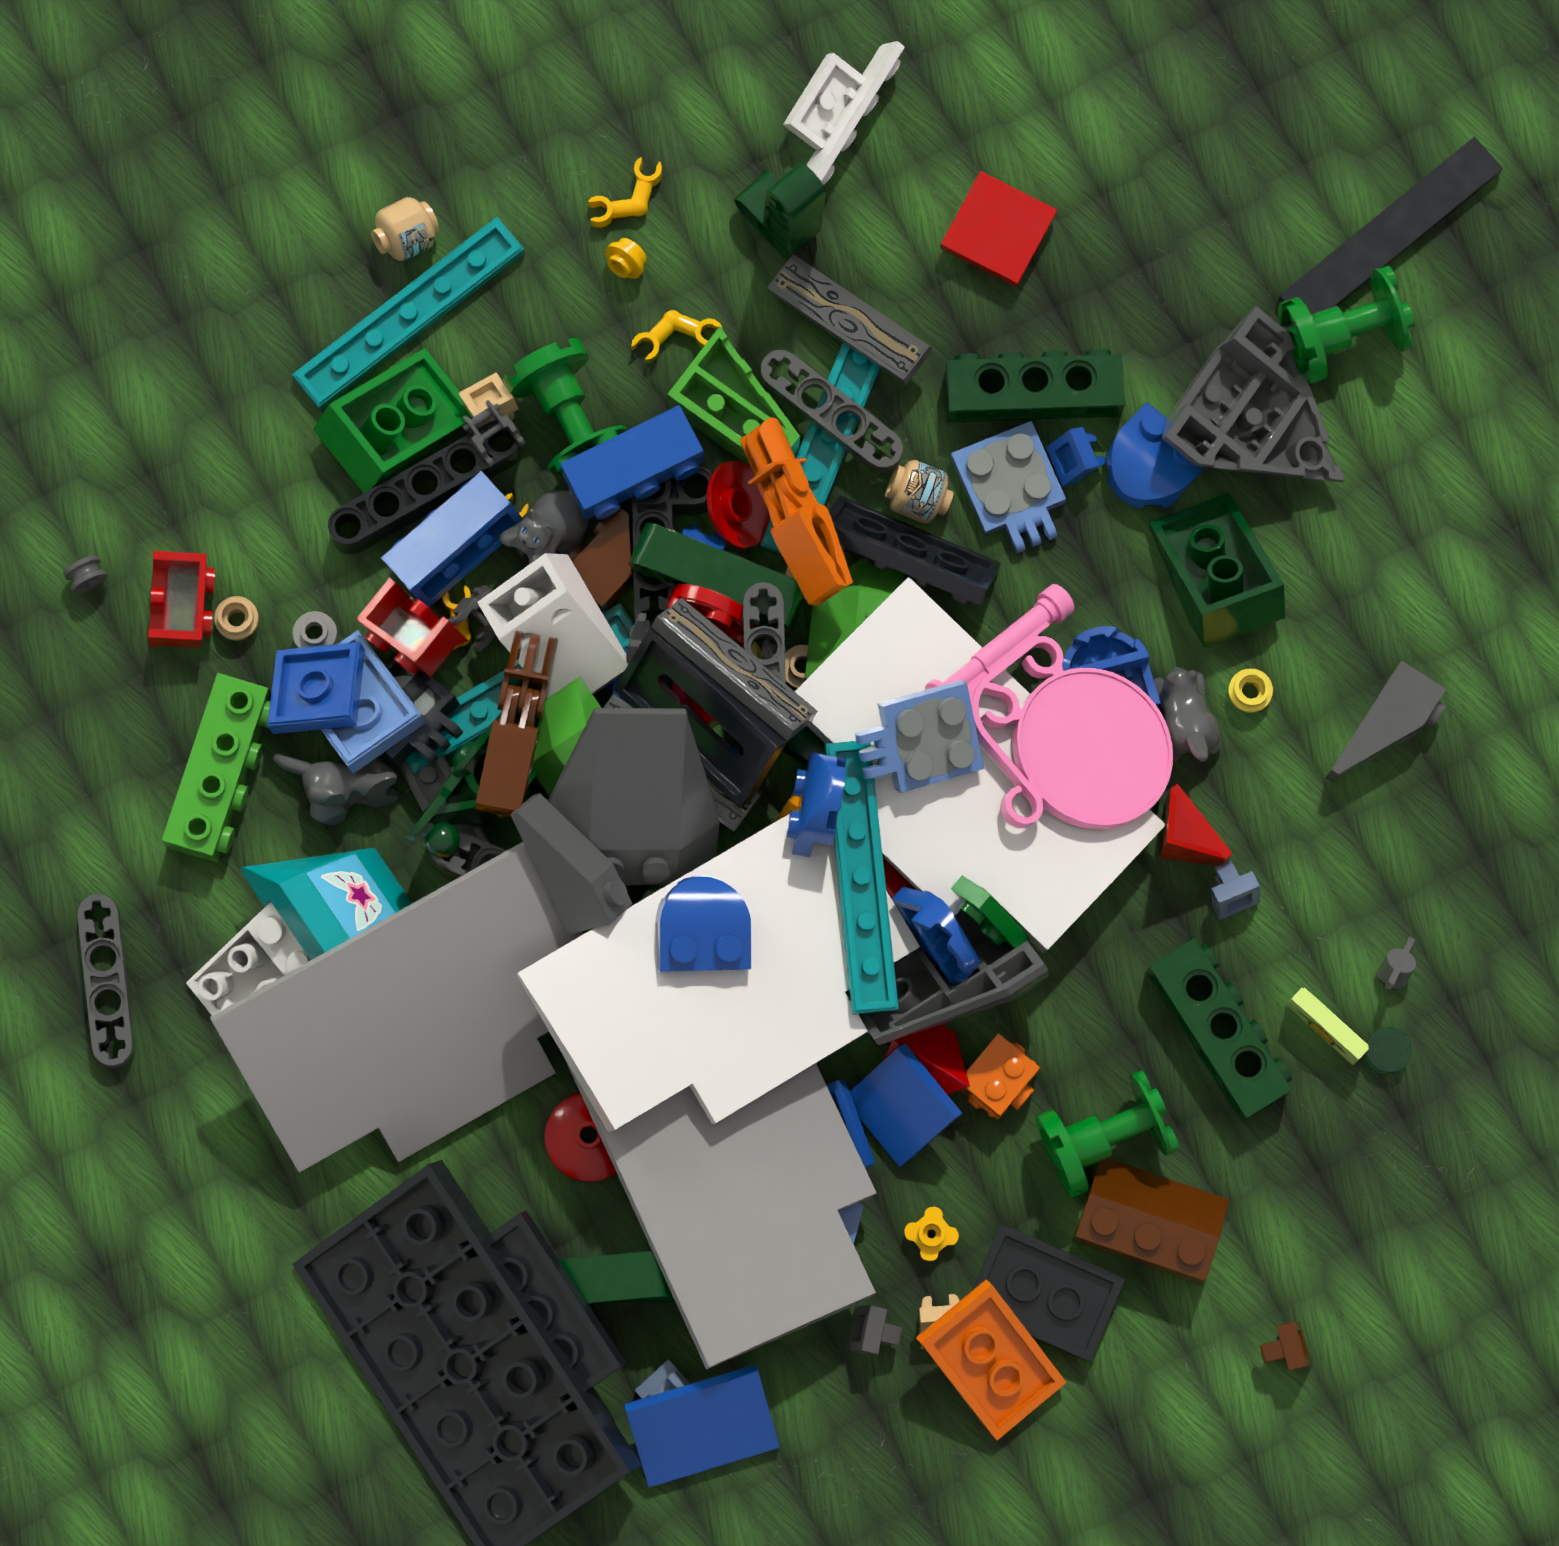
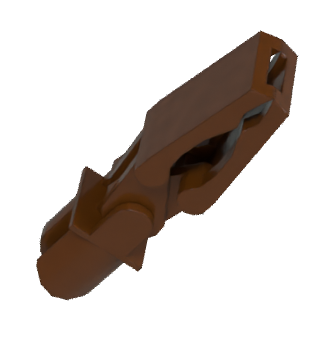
M517 630L514 632L507 668L504 669V678L497 710H501L502 714L500 720H493L475 810L511 817L510 814L525 801L538 743V728L534 727L536 718L542 719L558 645L557 638L549 637L541 674L537 673L535 668L540 649L541 635L532 633L523 669H517L523 642V632ZM517 714H521L519 724H516Z

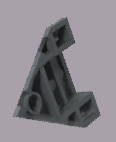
M1257 306L1253 307L1212 352L1167 417L1162 439L1195 466L1332 482L1345 481L1339 464H1334L1326 442L1330 439L1305 374H1300L1292 351L1295 349L1290 333Z

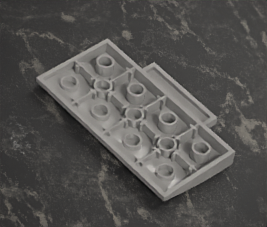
M521 842L214 1014L210 1019L298 1172L307 1169L377 1128L380 1129L397 1161L400 1162L555 1074L537 1039L549 1032L516 974L583 935V932L568 935L524 842Z
M816 1063L715 1124H711L692 1089L688 1086L611 1132L606 1130L568 1065L706 1370L862 1303L876 1293L838 1212L873 1197L876 1191Z

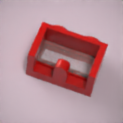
M153 551L148 648L157 646L202 648V637H211L213 611L204 610L205 594H214L215 568L206 567L207 554Z
M390 578L356 618L368 631L364 638L383 654L389 648L398 653L394 660L412 675H415L420 669L431 677L456 646L468 642L466 637L445 617L440 619L419 599L413 600Z

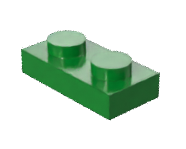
M963 875L952 886L951 890L963 902L959 910L975 924H983L979 928V932L992 944L1000 947L1004 942L1015 949L1030 940L994 897Z

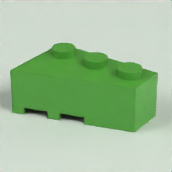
M719 326L667 394L668 409L680 405L690 425L749 466L750 463L740 443V439L749 434L754 428L760 426L765 420L771 417L776 418L783 428L794 455H796L800 448V435L771 395L761 386L753 375L752 369L744 359L742 360L729 342L728 336Z

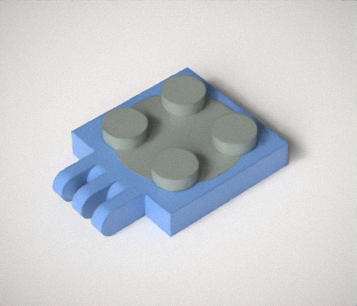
M1032 421L951 453L950 458L984 536L1005 528L1016 553L1025 551V544L1020 536L1023 532H1026L1032 547L1041 544V539L1036 529L1040 525H1042L1048 540L1058 537L1048 510L1065 504L1066 498Z
M962 680L878 703L882 725L855 733L857 744H867L870 742L875 744L858 751L860 761L865 762L878 759V763L862 768L863 777L871 779L892 773L894 788L900 793L984 769L968 685Z

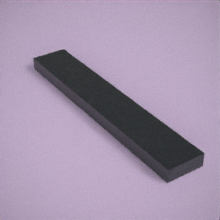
M1474 136L1285 290L1278 300L1283 302L1298 297L1307 306L1311 315L1340 305L1371 279L1373 269H1381L1389 265L1502 172L1503 167Z

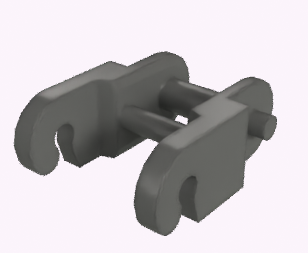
M487 400L485 402L487 409L472 419L466 415L463 416L466 424L462 427L465 432L468 430L472 432L474 436L471 437V443L485 463L492 467L495 463L488 456L487 450L483 446L485 440L501 429H508L520 447L526 443L523 437L518 434L517 428L508 415L500 416L498 410L501 409L497 403L493 405ZM493 416L498 424L481 435L476 427Z
M487 585L474 588V593L470 598H462L453 610L456 617L452 616L448 619L454 626H457L466 619L470 612L477 618L481 625L478 628L480 632L476 637L479 642H475L471 646L475 652L486 648L496 635L487 618L485 619L477 610L479 607L477 602L489 593L490 589Z

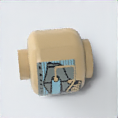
M405 197L378 211L375 216L376 229L371 231V235L381 254L388 252L395 260L406 261L429 250L434 245L435 234L439 232V224L433 210L425 201L419 202L414 198Z
M911 460L904 467L896 466L889 480L885 497L890 499V507L893 512L919 523L927 524L937 514L942 516L946 514L954 492L947 489L948 476L944 471L920 461Z

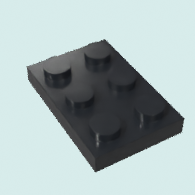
M1000 1224L972 1291L982 1282L988 1280L1032 1338L1090 1363L1126 1278L1004 1224Z

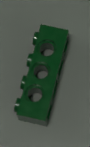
M1094 349L1085 352V356H1068L1067 352L1059 350L1044 352L1041 354L1042 357H1024V354L1020 352L1002 353L998 355V358L981 359L980 355L973 353L956 355L954 360H947L945 369L947 423L1121 417L1125 406L1122 354L1111 355L1110 350ZM1073 375H1080L1088 381L1089 387L1082 391L1074 390L1069 387L1066 379ZM1032 376L1038 377L1045 383L1046 388L1040 392H1031L1024 387L1023 380ZM986 378H993L1000 382L1002 389L994 394L986 393L980 388L979 382Z
M1193 938L1149 965L1145 973L1235 1114L1243 1123L1288 1095L1292 1091L1288 1084L1292 1081V1076L1282 1060L1278 1057L1273 1060L1264 1047L1268 1040L1260 1025L1254 1019L1248 1022L1239 1008L1244 1003L1235 986L1230 981L1224 984L1215 969L1219 967V963L1207 944L1200 947L1197 940ZM1191 980L1203 981L1208 986L1209 998L1204 1001L1193 1000L1187 994L1186 984ZM1218 1017L1229 1020L1233 1026V1036L1228 1039L1216 1037L1211 1031V1020ZM1241 1055L1252 1057L1258 1066L1257 1074L1253 1077L1240 1075L1235 1068L1236 1057Z

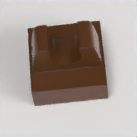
M1294 1321L1277 1326L1280 1340L1260 1345L1264 1363L1286 1359L1289 1371L1312 1366L1300 1322Z

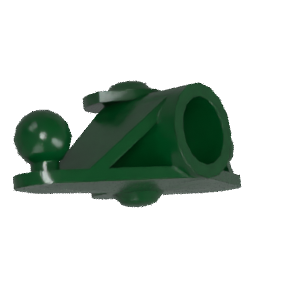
M502 711L495 720H500ZM517 714L516 724H519L520 714ZM536 718L534 727L536 728L538 727L539 718ZM493 722L476 742H467L458 749L452 761L454 770L406 836L407 839L413 842L418 834H421L425 838L427 850L438 858L449 857L458 850L460 836L453 825L482 826L491 823L497 817L503 818V815L475 810L479 785L474 777L481 779ZM533 769L531 770L524 803L530 795L529 784L537 774Z

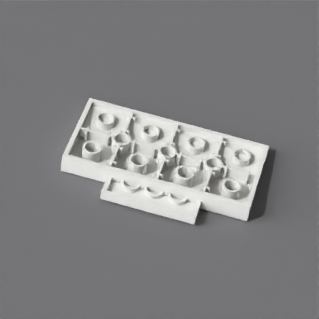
M908 577L795 692L818 711L813 721L807 726L825 744L856 741L855 733L882 725L878 703L923 691L926 684L933 679L943 683L968 663L971 657L982 647ZM1006 670L991 681V683L1007 687L1013 691L1019 700L1020 708L1030 695ZM981 693L979 700L980 719L987 711H991L998 717H1006L1008 714L1006 703L1000 698ZM982 722L988 734L1015 765L1012 749L1014 724L995 729ZM981 745L980 750L984 765L982 770L902 793L895 790L892 773L874 778L882 856L918 891H929L941 898L954 916L960 911L959 907L963 902L951 888L963 875L991 894L1030 938L1029 941L1042 953L1047 951L1166 825L1149 809L1141 817L1124 826L1113 829L1092 830L1068 824L1043 808L1042 815L1033 825L1019 829L1013 827L1001 815L1000 804L1005 794L1016 786ZM878 759L873 760V764L878 763ZM1020 792L1017 796L1013 797L1012 808L1019 816L1030 817L1032 813L1031 805Z
M788 814L629 907L611 924L593 928L516 974L608 1132L618 1129L688 1086L692 1089L711 1124H715L868 1032L859 1015H852L851 1002L845 993L849 990L834 841L833 845L814 842L810 857L793 855L794 839L786 838L790 816ZM698 875L718 878L734 888L745 901L751 917V969L660 972L658 970V924L656 923V913L661 899L679 881ZM886 891L893 960L896 962L920 946Z

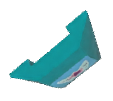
M375 848L246 866L241 869L242 874L264 907L270 902L273 904L310 960L413 904Z

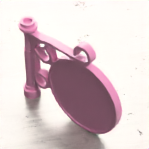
M1051 584L1037 596V602L1031 610L975 653L968 663L943 683L936 679L929 681L925 686V690L958 680L967 683L979 743L1016 786L1005 794L1000 804L1001 815L1009 825L1018 829L1027 828L1040 818L1044 808L1056 818L1073 826L1092 830L1113 829L1124 826L1141 817L1159 800L1165 791L1173 765L1171 736L1156 704L1141 688L1131 681L1113 672L1096 668H1076L1063 671V652L1059 644L1052 638L1038 636L1050 624L1060 623L1074 612L1075 607L1072 598L1065 589L1057 584ZM1031 649H1045L1051 656L1052 663L1050 667L1039 666L1030 655L1021 662L1024 670L1029 675L1038 679L1046 678V680L1026 698L1020 708L1019 700L1013 691L1007 687L991 683V681ZM981 693L1002 699L1008 707L1007 716L998 717L991 711H987L980 719L979 700ZM982 722L995 729L1014 724L1012 749L1015 765L988 734ZM1020 792L1031 805L1032 813L1030 817L1019 816L1012 808V799Z

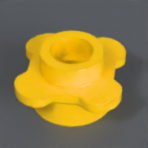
M937 1207L927 1208L924 1217L916 1223H908L904 1231L906 1239L914 1241L915 1245L920 1249L921 1258L926 1261L936 1260L939 1251L947 1245H955L959 1237L957 1229L948 1226L943 1219L942 1210ZM929 1230H934L936 1232V1236L934 1238H929L927 1236V1232Z

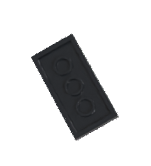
M841 495L829 510L843 552H850L851 550L867 557L866 560L877 568L886 570L893 568L907 574V578L909 577L920 586L930 587L933 585L948 591V595L960 603L972 604L974 602L980 605L1001 565L998 561Z

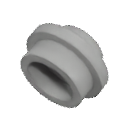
M311 611L300 616L295 622L293 639L298 648L334 645L337 640V628L332 618L327 614ZM311 626H320L323 629V633L318 639L307 637V630Z

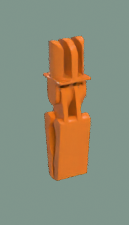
M771 417L740 439V443L755 475L754 478L748 481V484H757L772 520L773 527L770 533L808 604L818 606L853 583L829 511L824 505L818 503L801 466L807 460L806 458H795L778 419Z

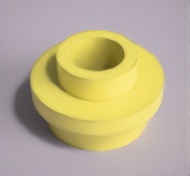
M1249 668L1241 670L1233 676L1228 687V695L1230 701L1237 709L1246 713H1255L1263 710L1269 704L1273 695V686L1265 673ZM1245 685H1253L1258 691V696L1253 699L1247 698L1243 695L1242 688Z

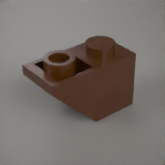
M623 509L614 517L611 515L602 519L592 532L596 537L584 549L578 546L569 554L572 563L602 613L611 609L633 585L632 568L628 565L631 558L629 515Z

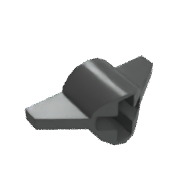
M1409 936L1402 949L1394 948L1390 950L1376 971V976L1385 983V988L1389 990L1392 987L1402 989L1416 968L1415 958L1409 953L1415 941L1412 937Z

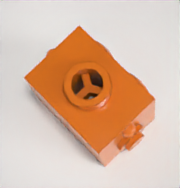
M998 1033L967 1070L966 1073L970 1087L961 1091L967 1095V1102L975 1109H984L990 1117L998 1121L1010 1106L1018 1111L1033 1093L1034 1089L1028 1084L1036 1076L1040 1067L1034 1060L1026 1056L1024 1053L1026 1050L1016 1042L1014 1044L1010 1043Z

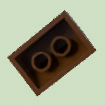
M1106 1158L1097 1163L1072 1242L1197 1285H1202L1207 1279L1220 1239L1229 1199Z

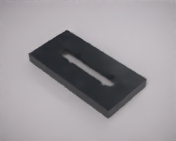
M652 627L648 629L614 688L633 708L686 709L707 778L738 808L750 803L787 743L785 738L658 634ZM664 674L668 675L742 745L743 755L737 752L733 753L731 751L732 747L687 704L682 705L680 703L681 699L664 683Z

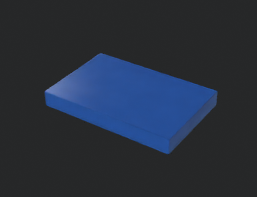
M756 1364L624 1404L648 1487L780 1448Z

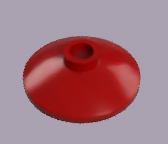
M730 461L718 466L711 475L707 488V507L711 522L719 536L732 547L745 549L757 545L763 539L769 525L770 514L757 484H748V481L755 477L752 468L740 461Z
M581 1093L562 1101L551 1113L545 1128V1147L554 1166L565 1176L580 1182H598L612 1177L617 1172L599 1133L596 1141L590 1144L583 1142L580 1138L583 1129L591 1127L597 1131V1128Z

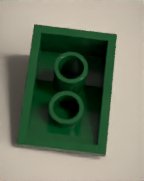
M1230 493L1149 522V528L1185 615L1204 648L1285 618L1284 584Z

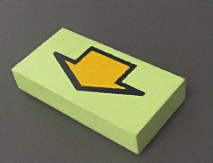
M1301 988L1287 1003L1286 1006L1352 1065L1369 1049V1045L1306 988Z

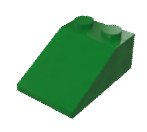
M426 348L330 403L313 430L360 490L365 493L420 462L463 429L462 426L466 424L463 416L466 415L470 419L472 417L458 394L460 391Z

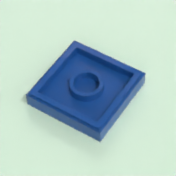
M360 642L276 650L267 724L272 734L357 726L365 649Z
M905 1043L892 1052L850 1091L859 1118L899 1167L910 1161L962 1114Z

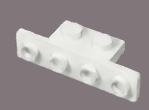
M898 41L882 44L863 74H860L835 53L827 54L783 125L815 149L807 166L816 174L823 185L831 178L835 170V166L832 164L840 151L846 150L854 141L857 134L854 128L859 120L875 107L879 99L876 93L880 86L898 70L901 63L898 57L904 49V46Z

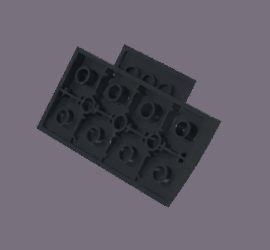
M443 1160L426 1165L293 1263L296 1271L474 1546H527L642 1466L638 1457L592 1389L627 1364L528 1212H520L493 1233H490Z

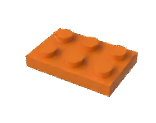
M988 1280L982 1282L916 1337L970 1409L996 1440H999L1067 1383Z

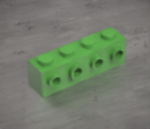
M217 673L162 837V842L166 848L218 863L221 852L225 854L229 852L235 834V828L230 827L235 810L239 812L243 810L249 792V786L244 785L248 770H255L262 754L263 745L258 744L262 728H268L271 700L269 688Z

